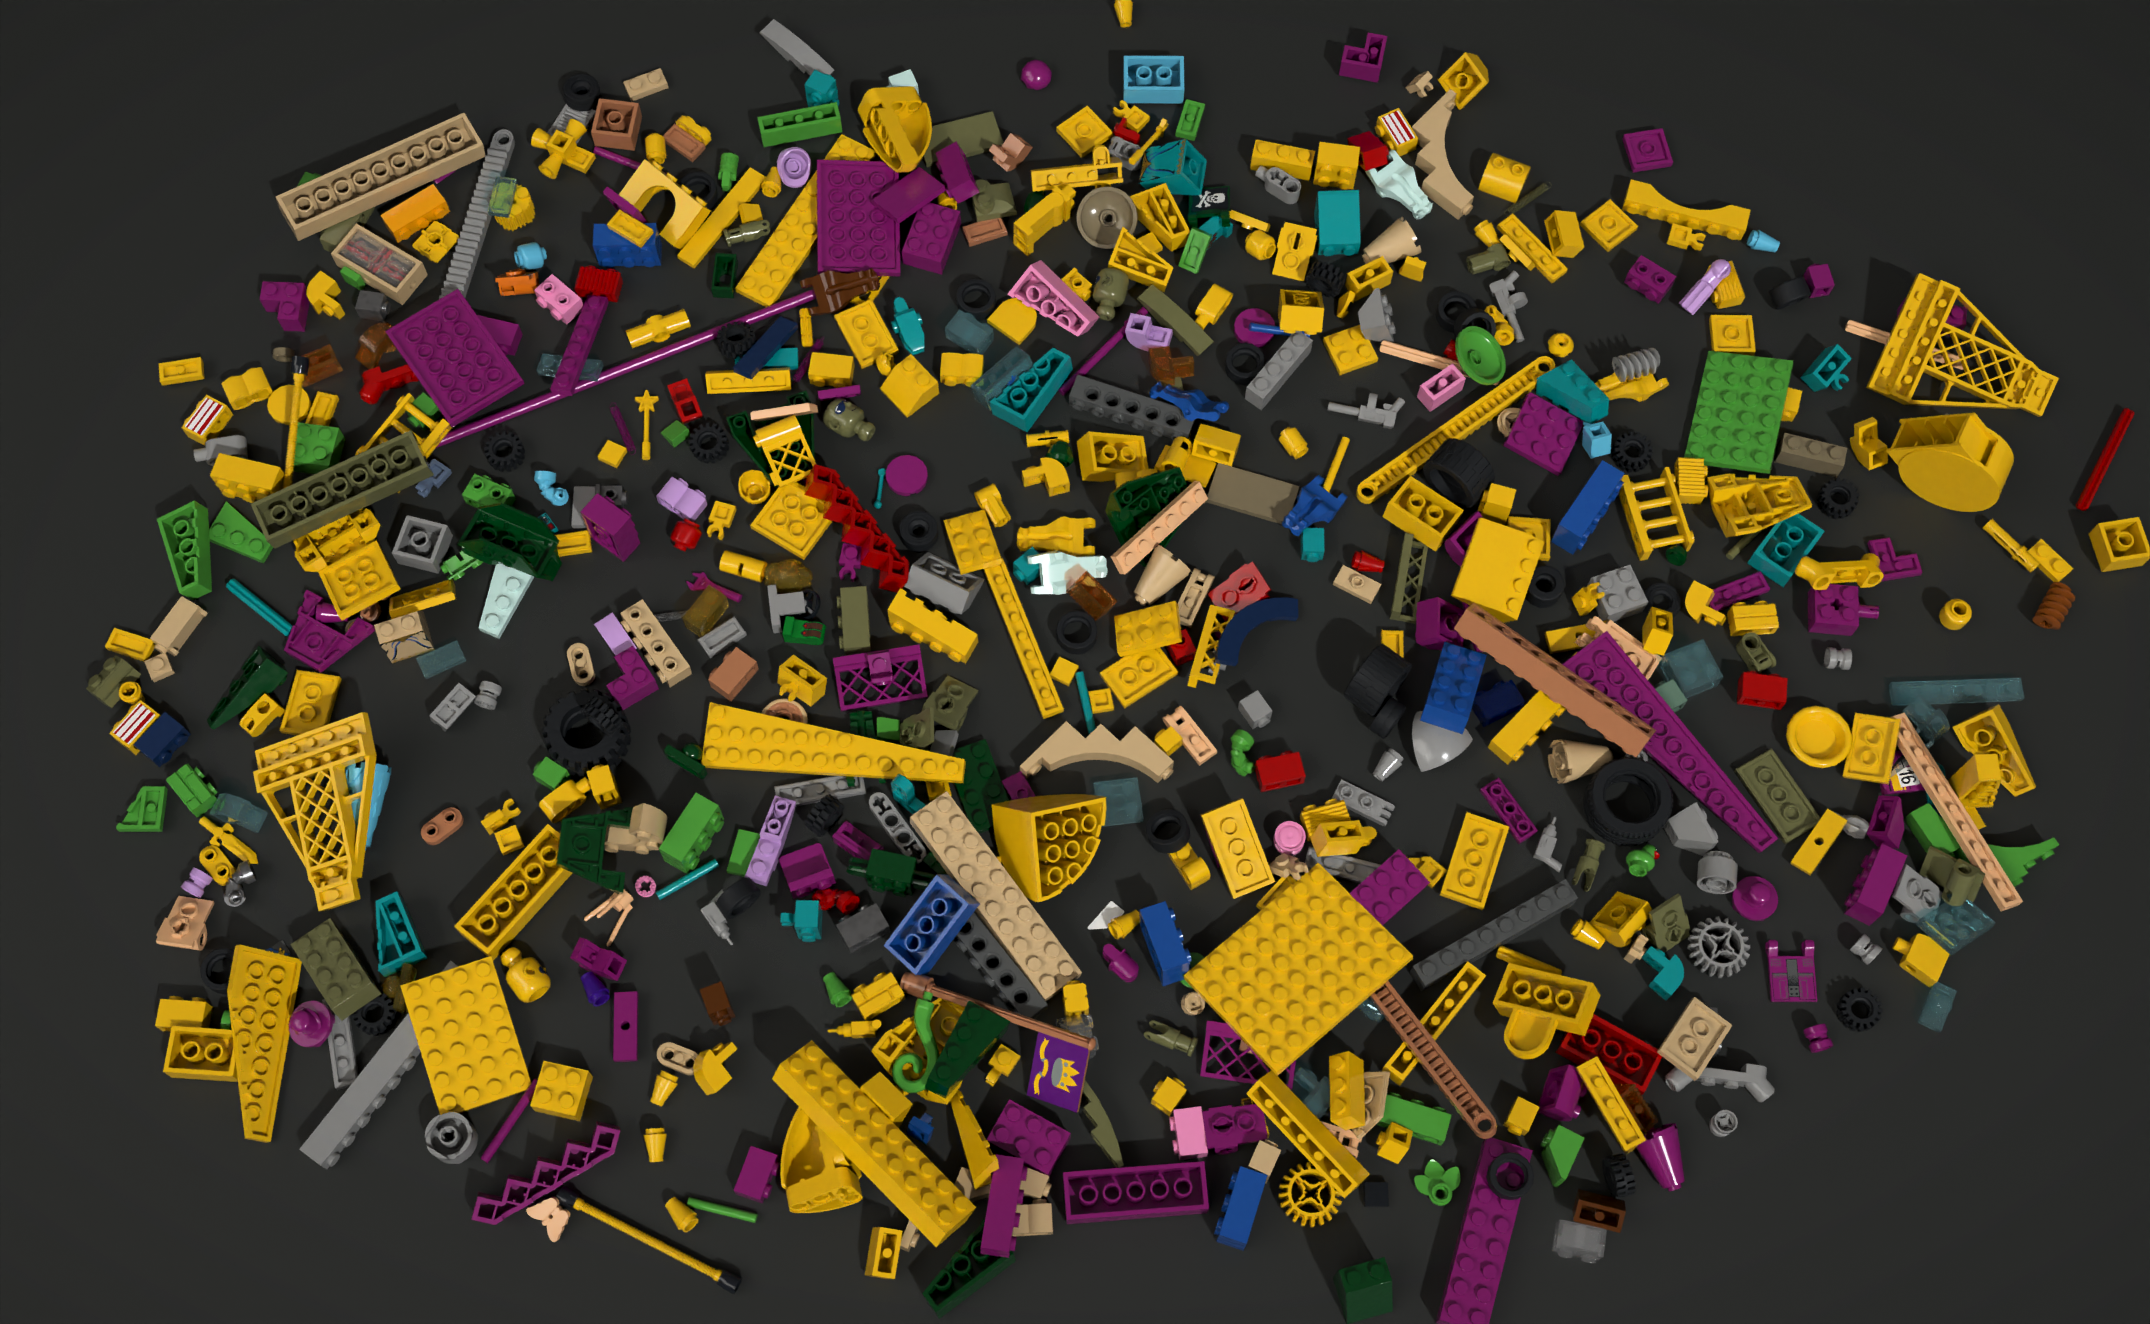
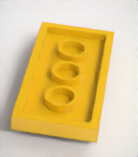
M1243 798L1200 814L1233 899L1275 882Z
M1466 812L1440 896L1480 910L1484 909L1509 826Z

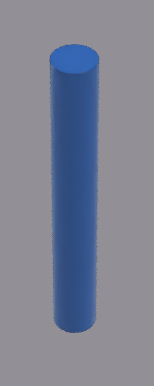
M1250 323L1249 331L1284 336L1292 334L1283 332L1279 326Z

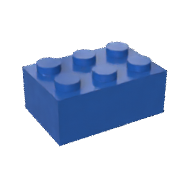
M643 223L653 229L654 233L642 248L610 230L607 224H594L593 248L599 266L606 268L613 266L628 268L634 266H661L662 242L657 224Z
M1166 901L1140 909V928L1162 986L1184 980L1183 975L1191 969L1190 961H1192L1188 948H1183L1182 941H1184L1181 929L1175 927L1174 921L1176 917L1172 907L1168 908Z
M1240 1166L1238 1172L1233 1171L1228 1189L1232 1190L1231 1195L1226 1194L1221 1212H1224L1225 1215L1224 1218L1219 1217L1214 1232L1215 1235H1218L1216 1242L1244 1251L1267 1179L1266 1174Z

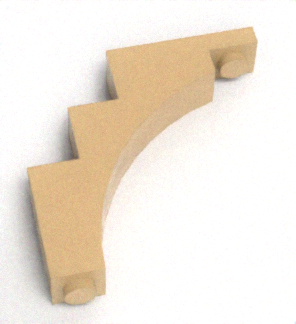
M1450 89L1412 126V129L1418 137L1417 144L1423 148L1417 154L1415 165L1429 175L1423 181L1421 190L1436 204L1459 220L1463 215H1468L1472 210L1474 196L1458 181L1446 156L1445 131L1450 122L1451 110L1456 104L1454 102L1456 93Z
M1067 721L1020 765V771L1026 779L1030 775L1034 776L1042 767L1041 764L1051 772L1061 766L1085 760L1119 762L1140 770L1157 783L1162 779L1166 780L1174 771V761L1136 726L1119 741L1102 724L1084 738Z
M961 1167L954 1184L971 1202L989 1197L991 1183L975 1190L970 1170ZM1028 1168L1026 1181H1021L1020 1189L1024 1190L1025 1198L1037 1200L1042 1199L1043 1196H1048L1052 1184L1048 1183V1175ZM910 1220L900 1244V1249L907 1252L910 1251L911 1247H916L920 1234L917 1233L919 1229Z

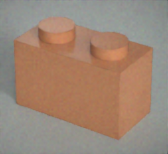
M735 647L733 651H729L724 656L723 663L711 671L708 679L711 688L732 702L759 670L757 661Z

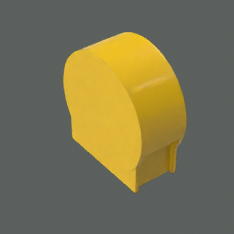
M1975 412L1899 420L1901 426L1891 448H1887L1886 452L1899 466L1900 477L1911 491L1932 504L1961 512L1982 511L1996 504L2013 466L2014 455L2007 442L1997 433L1987 428Z

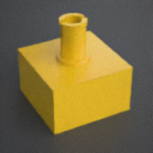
M881 1072L873 1076L860 1088L899 1128L913 1105L905 1097L909 1093L904 1092L897 1085L894 1086Z

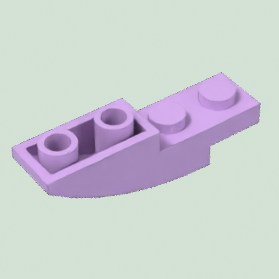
M779 796L774 797L745 878H750L754 883L767 886L772 871H775L795 811L796 801Z

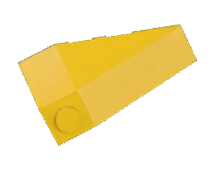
M1999 704L1981 711L1952 727L1962 746L1968 752L1970 751L1974 755L1977 752L1987 751L1989 754L1998 755L2002 779L2001 784L2015 797L2036 788L2010 723Z

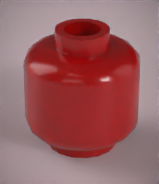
M685 518L683 521H677L670 535V539L675 542L674 547L684 552L687 548L695 549L702 535V531L699 529L700 525Z

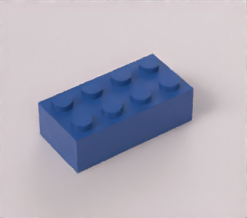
M1602 460L1559 523L1551 542L1572 555L1577 549L1581 550L1587 542L1589 535L1596 529L1599 520L1608 511L1611 502H1614L1624 484L1621 480L1625 473Z
M1444 642L1420 721L1463 734L1487 655Z
M936 874L884 946L915 975H926L980 903L949 875Z

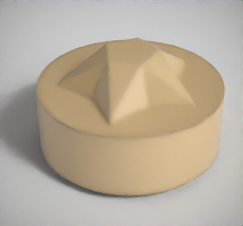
M1190 992L1183 996L1181 1007L1186 1014L1197 1015L1204 1010L1205 1000L1197 992Z

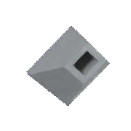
M1376 288L1358 311L1361 332L1366 340L1394 342L1393 334H1396V329L1390 317L1393 315L1390 303L1388 304L1386 294L1382 295L1380 288Z
M1697 802L1669 818L1664 825V829L1673 846L1704 856L1718 843L1717 832L1713 827H1710L1704 809L1700 808Z

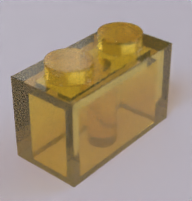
M708 585L682 617L685 627L699 637L707 634L729 607L726 595Z

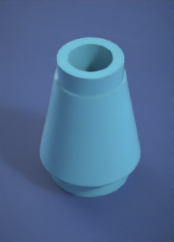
M1752 230L1747 240V246L1754 250L1775 253L1780 245V241L1761 230Z

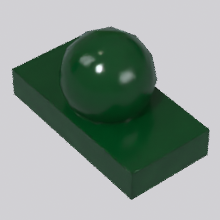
M687 743L683 746L681 752L669 744L664 749L668 760L701 780L708 774L705 766L699 763L703 751L698 744Z

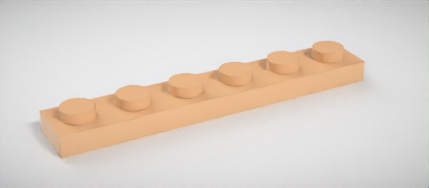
M1200 481L1192 482L1111 556L1120 574L1125 575L1208 500Z

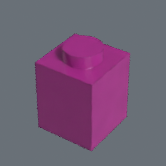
M1813 264L1807 268L1803 275L1811 292L1809 298L1827 296L1835 286L1828 264Z

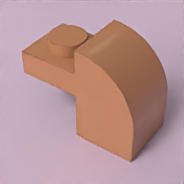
M1010 133L1002 146L993 144L989 151L994 155L992 160L1008 172L1014 170L1022 163L1033 147L1019 135Z

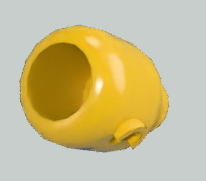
M515 947L509 948L501 955V963L509 968L506 973V982L520 1001L525 1003L533 1002L549 990L551 982L546 973V968H542L536 958H522L521 951Z

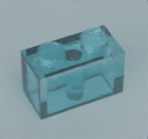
M959 310L945 327L946 338L973 354L983 355L994 341L992 328L986 323L982 324L968 312L965 313Z

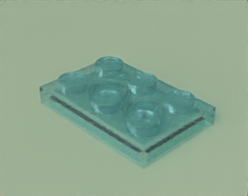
M1967 899L1961 906H1951L1946 902L1919 919L1916 925L1952 956L1992 929L1996 922Z

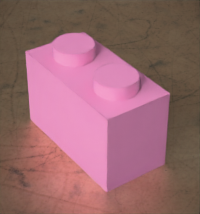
M1452 363L1420 385L1417 398L1431 412L1463 389L1466 378Z
M1201 1106L1173 1110V1117H1169L1170 1130L1175 1131L1176 1140H1172L1174 1154H1178L1179 1160L1207 1157L1208 1149Z

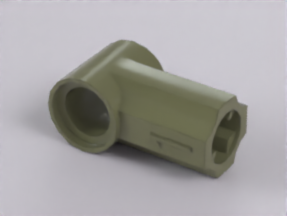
M1501 243L1492 245L1485 252L1468 256L1466 259L1467 268L1472 275L1490 269L1500 271L1511 264L1508 254Z

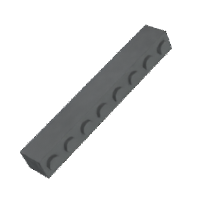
M1565 879L1413 965L1409 973L1422 992L1461 970L1467 961L1470 963L1475 962L1496 950L1499 946H1503L1573 906L1578 897Z

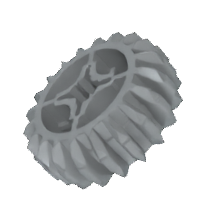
M1718 916L1714 918V921L1711 918H1707L1705 923L1700 921L1697 924L1698 928L1694 927L1692 929L1693 935L1688 937V941L1691 944L1687 946V949L1694 951L1689 955V958L1697 959L1694 962V966L1700 964L1702 966L1701 972L1709 970V977H1712L1715 972L1718 978H1722L1724 973L1727 977H1730L1733 972L1738 973L1740 967L1746 965L1745 959H1748L1750 956L1746 951L1750 949V945L1745 944L1748 936H1741L1744 929L1737 930L1735 928L1737 922L1729 925L1728 918L1721 922ZM1708 932H1720L1723 935L1717 937L1713 934L1709 935ZM1730 939H1731V941L1733 942L1735 949H1733V948L1730 946V944H1729V940H1730ZM1723 941L1720 950L1714 954L1717 950V944ZM1702 942L1704 943L1703 945L1708 949V956L1705 954L1703 950ZM1716 958H1722L1724 960L1728 959L1730 962L1718 963L1714 960Z

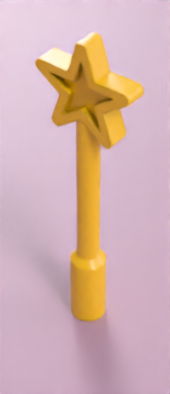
M1162 118L1160 125L1156 127V132L1129 158L1130 164L1135 165L1154 140L1158 141L1160 137L1164 136V132L1169 125L1167 123L1168 120Z
M645 390L643 397H635V401L640 404L639 412L644 411L642 459L650 460L649 410L655 412L653 404L659 401L658 396H650L648 390Z

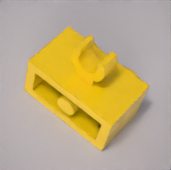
M793 654L779 666L777 681L781 685L779 695L782 696L784 693L789 692V702L798 697L811 707L825 695L827 678Z

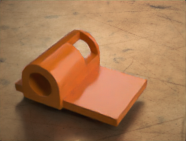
M514 269L495 278V281L498 282L501 296L534 294V290L539 286L537 271L526 272V269Z

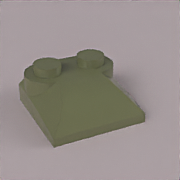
M983 179L975 180L979 193L972 196L971 200L977 222L1017 215L1009 183L990 184Z

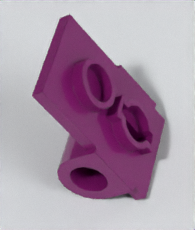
M1256 1104L1232 1107V1105L1209 1108V1111L1202 1112L1207 1149L1215 1148L1216 1154L1234 1153L1238 1151L1239 1144L1268 1140L1264 1112Z

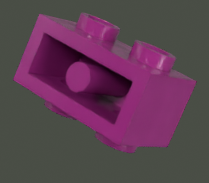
M1641 255L1629 270L1624 283L1631 289L1645 295L1647 299L1659 304L1672 287L1676 276Z

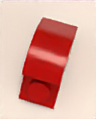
M687 378L667 385L682 424L703 417Z

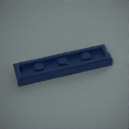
M780 316L733 367L734 373L752 380L798 329V323Z

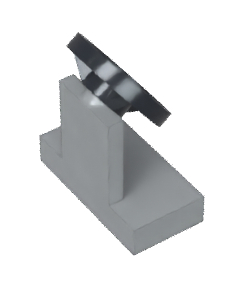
M776 585L767 586L773 633H782L780 616L796 614L800 619L810 620L816 616L820 609V597L815 591L805 590L778 594ZM812 593L816 598V606L814 610L812 609ZM806 611H808V612L811 613V614H810L809 616H807V617H803V616L800 614V613H806Z

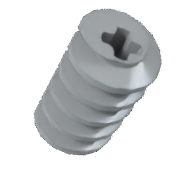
M1654 347L1648 348V350L1643 349L1626 355H1620L1612 359L1613 370L1620 382H1625L1626 378L1628 380H1632L1634 377L1640 378L1641 374L1643 376H1648L1649 373L1655 374L1657 367L1660 365V355Z

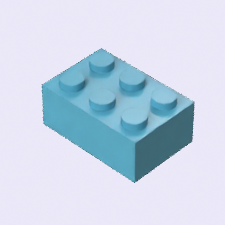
M1124 56L1123 101L1126 103L1183 104L1184 56Z

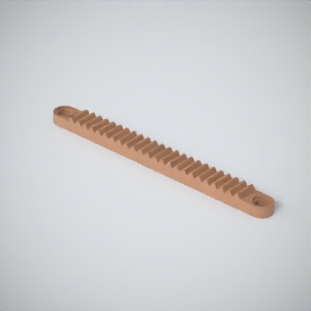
M1387 981L1369 998L1379 1008L1381 1014L1389 1021L1391 1027L1395 1029L1408 1049L1411 1050L1418 1062L1422 1064L1423 1068L1432 1077L1435 1084L1438 1085L1441 1092L1449 1099L1451 1105L1455 1107L1472 1131L1482 1139L1493 1137L1497 1131V1123L1494 1116L1390 982ZM1483 1120H1487L1492 1124L1491 1128L1487 1131H1482L1478 1128V1124Z

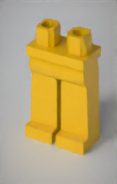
M1068 184L1062 189H1059L1057 186L1053 188L1052 193L1014 222L1013 244L1027 257L1033 253L1036 241L1052 227L1059 226L1063 220L1066 222L1070 219V211L1075 207V202L1072 198L1076 196V191Z

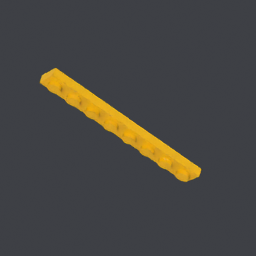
M1001 558L1002 564L984 568L983 570L1042 718L1045 719L1064 712V708L1005 562Z

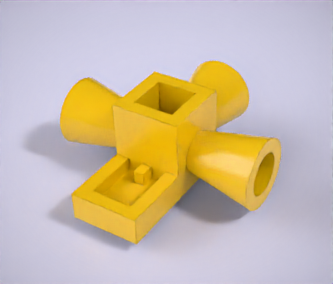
M569 119L565 132L563 133L556 129L553 136L541 128L535 130L531 139V146L546 149L550 155L538 167L542 174L551 179H556L561 164H565L585 174L587 173L596 157L594 153L576 145V141L587 132L586 127L581 122Z

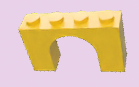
M644 159L619 195L641 213L653 195L662 190H670L676 202L675 212L659 235L674 247L682 250L711 210L706 207L707 202L699 196L695 198L691 195L693 191L684 184L680 186L676 183L678 179L669 172L665 174L662 171L664 167L653 160L651 163Z

